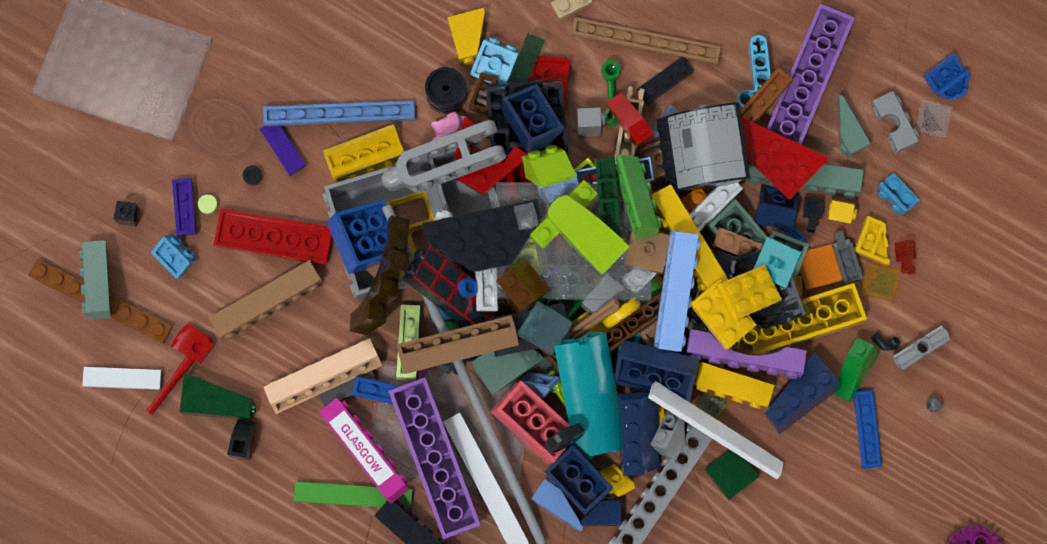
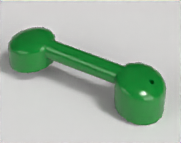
M614 60L606 61L601 69V76L607 82L608 101L615 97L614 81L618 79L620 74V66ZM606 109L604 112L605 124L611 127L617 126L619 122L610 109Z

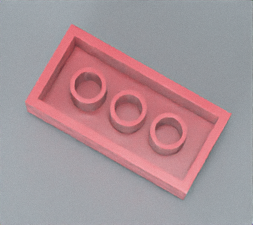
M522 381L514 383L491 410V413L547 464L554 463L565 449L556 453H548L544 446L545 442L555 433L569 426V424Z

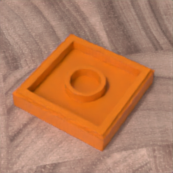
M832 244L808 250L799 272L800 276H802L805 291L843 280Z

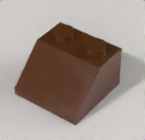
M527 260L511 268L496 280L497 287L520 315L551 292L550 288Z

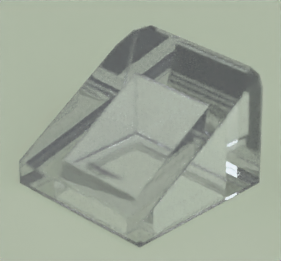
M533 202L514 206L519 230L538 226Z

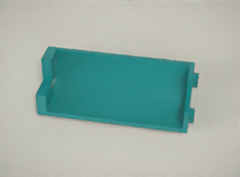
M606 332L587 333L580 339L561 340L554 345L569 425L582 423L586 430L584 436L573 443V445L587 460L595 458V455L620 451L619 400Z

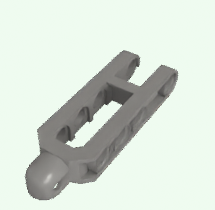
M491 120L484 121L402 152L395 164L396 167L383 173L381 178L383 185L389 191H396L406 187L411 191L419 193L503 161L506 158V154L502 146H494L475 154H471L469 145L482 141L483 138L497 132L495 122ZM460 148L462 159L414 177L409 175L408 169L411 167L410 165L424 160L425 162L429 161V158L440 154L445 155L450 150Z

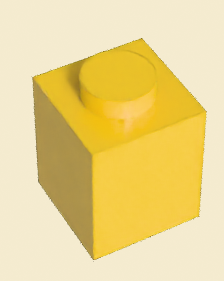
M831 199L827 218L851 224L852 219L855 220L857 209L854 208V203Z

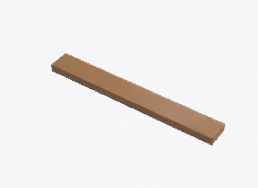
M578 17L574 18L571 32L572 37L676 58L683 57L686 60L718 66L722 47Z

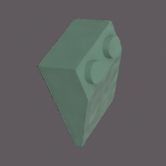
M732 199L704 227L713 240H715L719 228L726 229L763 245L767 238L765 233L736 199ZM752 248L751 253L755 252L756 249Z
M537 349L495 357L494 352L482 354L470 364L491 394L494 395L537 368L544 358Z

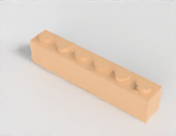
M369 338L330 357H325L317 363L308 365L295 373H290L282 379L273 381L269 385L264 386V390L275 414H278L356 378V376L359 377L382 366Z

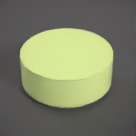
M204 195L199 199L198 207L202 213L209 215L217 210L218 203L212 195Z

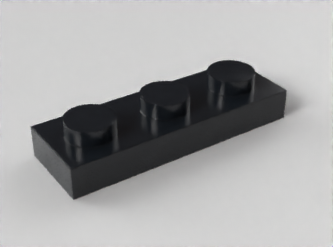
M681 57L640 86L637 92L639 93L640 88L644 89L643 99L650 105L693 74L694 71L685 59Z

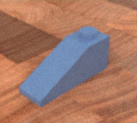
M544 479L531 501L581 533L583 527L562 491L553 480L549 479L547 481Z

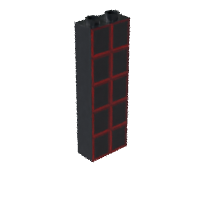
M431 245L420 247L414 253V259L409 265V271L405 272L403 280L463 327L487 322L488 318L514 313L499 299H497L498 311H477L476 295L465 298L458 291L459 282L464 278H471Z

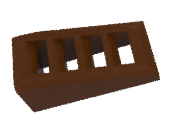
M481 72L469 104V110L487 116V100L477 98L478 95L486 97V92L481 91L480 87L486 89L487 84L482 83L483 80L495 85L498 83L499 78ZM476 102H477V103H480V104L485 105V107L483 108V107L477 106V105H475V104H476Z

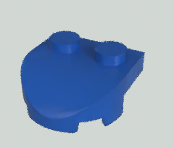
M950 54L925 73L923 77L932 92L938 97L958 99L968 90L970 74L968 69L963 68L956 55Z

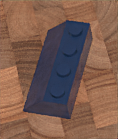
M623 340L617 359L614 377L615 384L650 392L652 384L657 381L690 402L700 359Z
M650 392L618 394L620 468L623 476L644 475L660 467L659 452L650 445L659 428L658 404L648 398Z

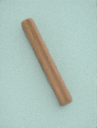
M612 299L570 329L571 339H577L619 309L620 303L616 299Z

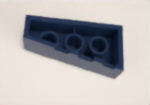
M814 352L805 363L802 376L792 379L765 412L767 420L780 435L841 388L839 380Z

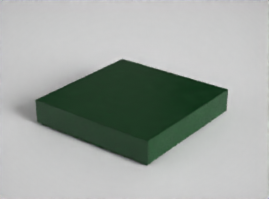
M731 450L705 469V472L728 501L760 477L747 460Z

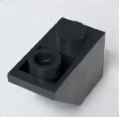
M237 419L227 452L229 457L250 460L257 422Z

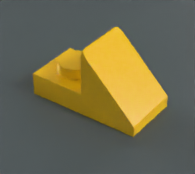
M615 464L599 471L613 487L608 493L610 497H619L635 489L634 482L628 476H623L622 471Z

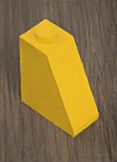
M484 8L447 17L459 64L470 65L477 58L485 21Z

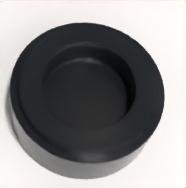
M249 166L243 171V179L246 184L255 186L261 182L262 173L258 167Z

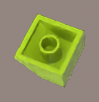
M556 145L547 146L545 150L531 151L528 155L522 156L525 177L540 188L576 178V173L566 152Z

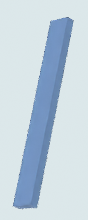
M414 100L263 106L264 126L415 120Z

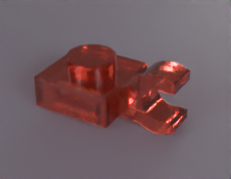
M915 240L894 243L896 262L901 263L902 274H915L916 269L912 263V260L916 259Z

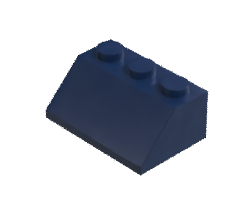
M537 84L503 98L501 111L527 153L545 148L564 131V127Z
M574 445L545 471L584 515L597 506L613 489L612 485Z

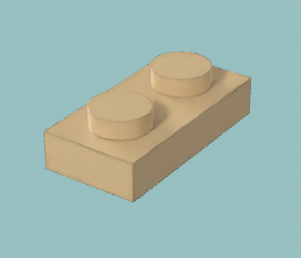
M555 0L551 2V7L559 21L592 5V0Z

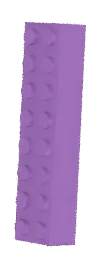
M819 4L789 76L793 79V82L781 94L766 129L800 145L802 144L855 17Z
M424 377L390 390L391 400L443 539L446 540L480 527V521L426 378Z

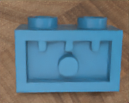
M895 173L891 174L876 188L879 197L884 201L887 200L891 204V209L901 216L905 215L920 201Z
M173 234L163 236L150 252L176 279L181 278L190 265L198 261L194 252L186 248L182 244L181 239Z

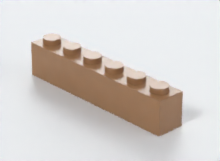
M309 260L210 316L209 320L221 340H230L236 336L238 331H245L253 326L252 323L267 319L273 311L283 310L287 307V303L302 299L303 294L308 291L311 293L318 290L322 281Z
M511 315L397 344L403 372L407 374L517 346L519 343Z

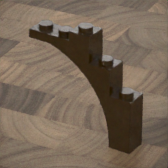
M396 216L388 218L387 238L380 266L365 299L351 313L349 332L368 335L386 323L387 304L397 298L399 278L409 271L410 254L407 253L408 219Z

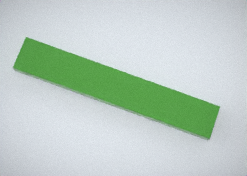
M295 482L294 502L382 507L387 502L377 487ZM409 489L397 499L404 505L402 509H411L412 489Z

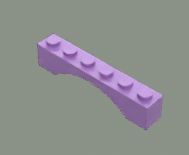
M691 329L688 334L685 355L698 358L700 361L701 359L708 360L710 364L719 365L720 363H725L731 368H739L741 366L746 367L747 370L752 372L762 370L767 371L766 373L769 375H778L779 373L786 375L787 378L797 379L804 372L807 350L786 347L779 352L769 355H745L731 349L725 350L709 332Z

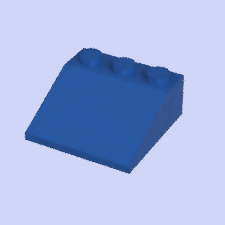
M385 199L334 213L327 221L348 274L368 269L381 262L388 229V221L382 210L384 206H387Z

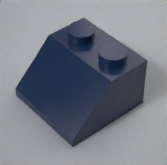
M761 185L755 223L761 226L777 227L781 230H793L797 214L798 192L788 200L776 187Z

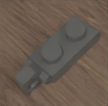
M843 231L835 232L833 234L835 243L832 246L843 284L846 285L863 280L853 244L850 243L849 239L845 240Z

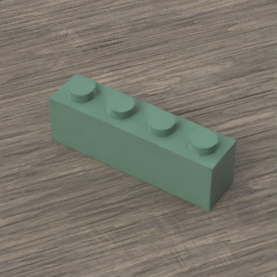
M106 241L82 242V249H79V260L83 261V266L80 267V277L84 278V284H81V295L85 296V302H82V313H86L87 320L111 318Z

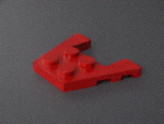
M464 118L461 130L476 124ZM472 144L469 145L471 154L482 151ZM514 146L504 163L493 164L456 178V180L484 196L500 183L504 177L510 172L512 173L523 163L522 156L528 154ZM459 147L456 148L454 161L463 158Z

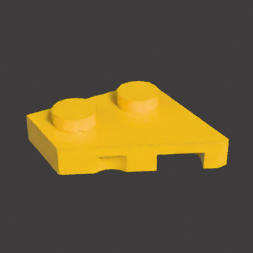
M867 216L854 248L855 253L885 266L889 265L886 223Z

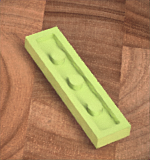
M401 305L398 344L419 338V305ZM398 353L396 379L416 380L417 371L404 374Z

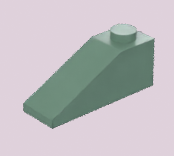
M843 95L839 96L837 100L839 149L843 155L846 154L847 158H850L868 149L871 143Z

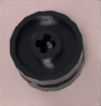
M442 67L430 73L425 82L426 99L430 107L442 114H450L461 109L466 101L467 90L465 79L460 72L454 68Z

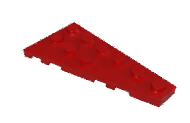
M741 117L748 161L788 200L830 159Z

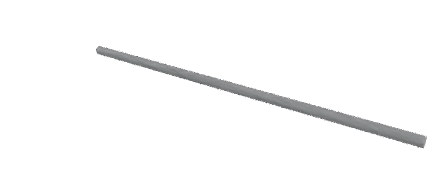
M391 204L382 208L387 221L390 216H396ZM408 243L407 253L410 254V265L414 259V254ZM422 295L439 333L449 331L439 308ZM463 360L454 361L453 364L535 542L536 544H544L546 540L465 364Z

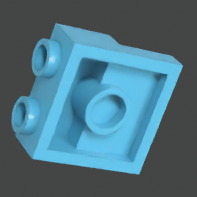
M492 37L489 40L484 39L470 75L479 78L482 72L498 77L497 84L508 83L520 56V53L516 52L518 48L508 44L506 47L499 45L500 41Z

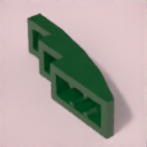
M615 157L595 159L599 219L621 237Z

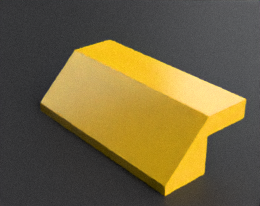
M394 124L323 150L335 183L394 166L401 153L404 152Z

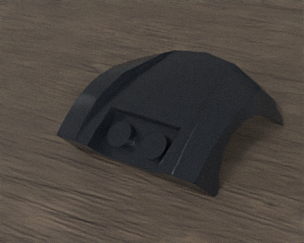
M761 250L734 256L731 263L729 280L753 270ZM794 273L787 288L774 283L782 299L781 301L749 314V316L755 322V327L764 329L788 323L811 314L805 296L801 295Z

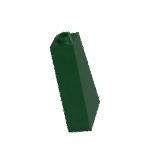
M184 374L179 411L182 415L252 421V416L256 414V404H254L251 398L190 374Z

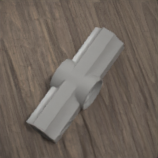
M940 326L923 338L918 339L915 343L893 356L895 364L901 371L950 341L948 332ZM923 344L926 352H920L917 349V345Z

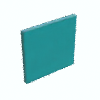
M767 237L754 269L765 265L773 282L787 288L802 252Z

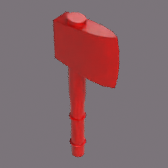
M190 322L182 328L170 346L184 354L186 358L146 411L151 415L159 408L160 404L195 361L201 364L215 347L211 342L212 338L205 333L202 334Z

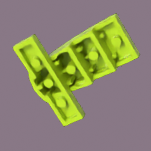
M583 180L569 195L559 197L551 204L546 214V219L530 234V237L544 249L560 233L566 242L586 262L588 261L603 275L629 246L604 222L585 208L598 193Z

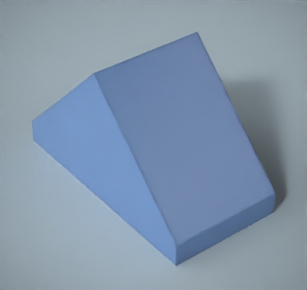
M528 372L520 381L544 400L560 382V377Z

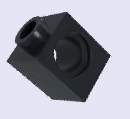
M117 201L114 213L115 222L120 225L137 227L140 208L136 203Z

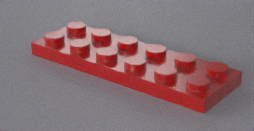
M221 208L213 246L301 262L310 260L313 264L327 266L332 234L328 226Z

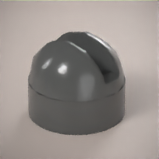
M933 395L926 402V408L932 413L938 412L943 408V405Z

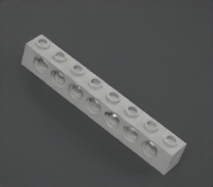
M690 424L685 429V443L679 455L686 456L687 463L680 464L677 459L666 457L662 463L665 466L661 473L656 472L651 480L654 484L650 489L646 487L640 496L643 498L642 502L639 505L635 504L629 512L632 515L629 521H623L619 527L621 533L618 537L613 536L608 544H623L622 537L625 535L632 537V544L643 543L712 440L711 437ZM693 438L697 440L698 446L691 448L688 446L687 441ZM674 471L676 479L668 480L666 472ZM656 487H663L666 494L662 497L657 496L655 493ZM652 503L655 507L654 512H646L644 505ZM635 519L643 521L644 527L642 529H636L633 526Z

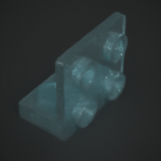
M537 301L516 335L528 340L546 353L553 355L555 352L554 345L564 338L572 322L542 302Z

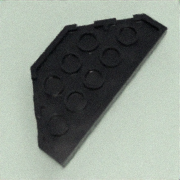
M535 199L424 222L422 225L427 244L463 265L472 273L512 265L530 237V234L541 220L538 201Z

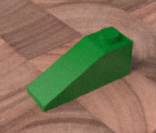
M859 338L855 340L846 356L838 378L841 388L833 395L849 403L851 402L879 355L874 345Z

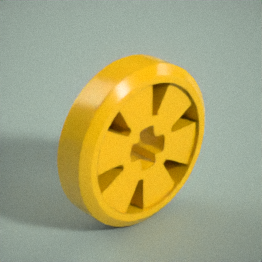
M634 297L619 307L617 311L602 321L605 328L610 329L641 307L640 301Z

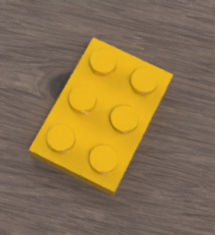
M765 265L717 285L734 321L782 300Z
M718 279L689 304L722 347L728 350L753 329L756 324L749 315L736 321L733 320L717 286L723 281Z

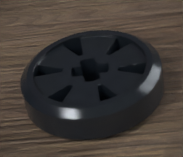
M574 423L551 436L544 446L548 453L559 452L583 437L586 430L582 423Z

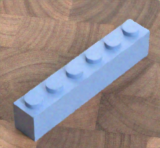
M672 230L670 232L654 347L658 349L681 352L682 347L685 346L686 337L684 330L687 328L689 321L687 310L690 308L689 303H691V297H689L690 289L694 286L693 269L695 270L697 266L695 255L696 250L700 246L698 234Z

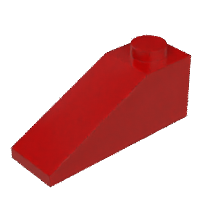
M623 93L606 102V105L637 150L653 140V131Z

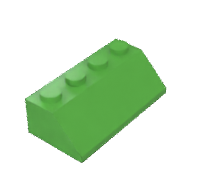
M617 155L615 164L616 175L635 240L658 235L661 222L659 216L656 217L654 213L656 205L654 199H650L649 192H651L649 181H645L644 174H646L644 164L640 163L639 157Z

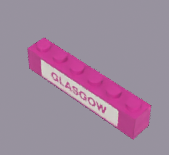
M336 397L321 409L319 414L386 500L392 504L409 490L405 485L408 481L402 473L397 474L394 471L396 466L390 458L386 460L383 457L385 452L380 445L372 443L373 436L369 431L361 429L360 425L362 422L358 417L350 415L348 411L351 408L345 401L340 402Z

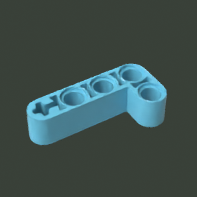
M761 35L753 36L748 46L753 90L739 93L736 102H739L740 110L745 106L740 102V99L746 98L750 100L762 86L757 80L764 79L767 81L771 76L767 41ZM755 43H758V46H760L759 53H757V46L755 45ZM762 61L764 66L758 67L755 62Z

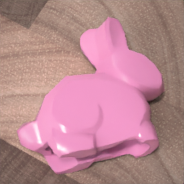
M452 112L438 122H432L431 126L436 135L432 141L460 131L463 119L467 117Z

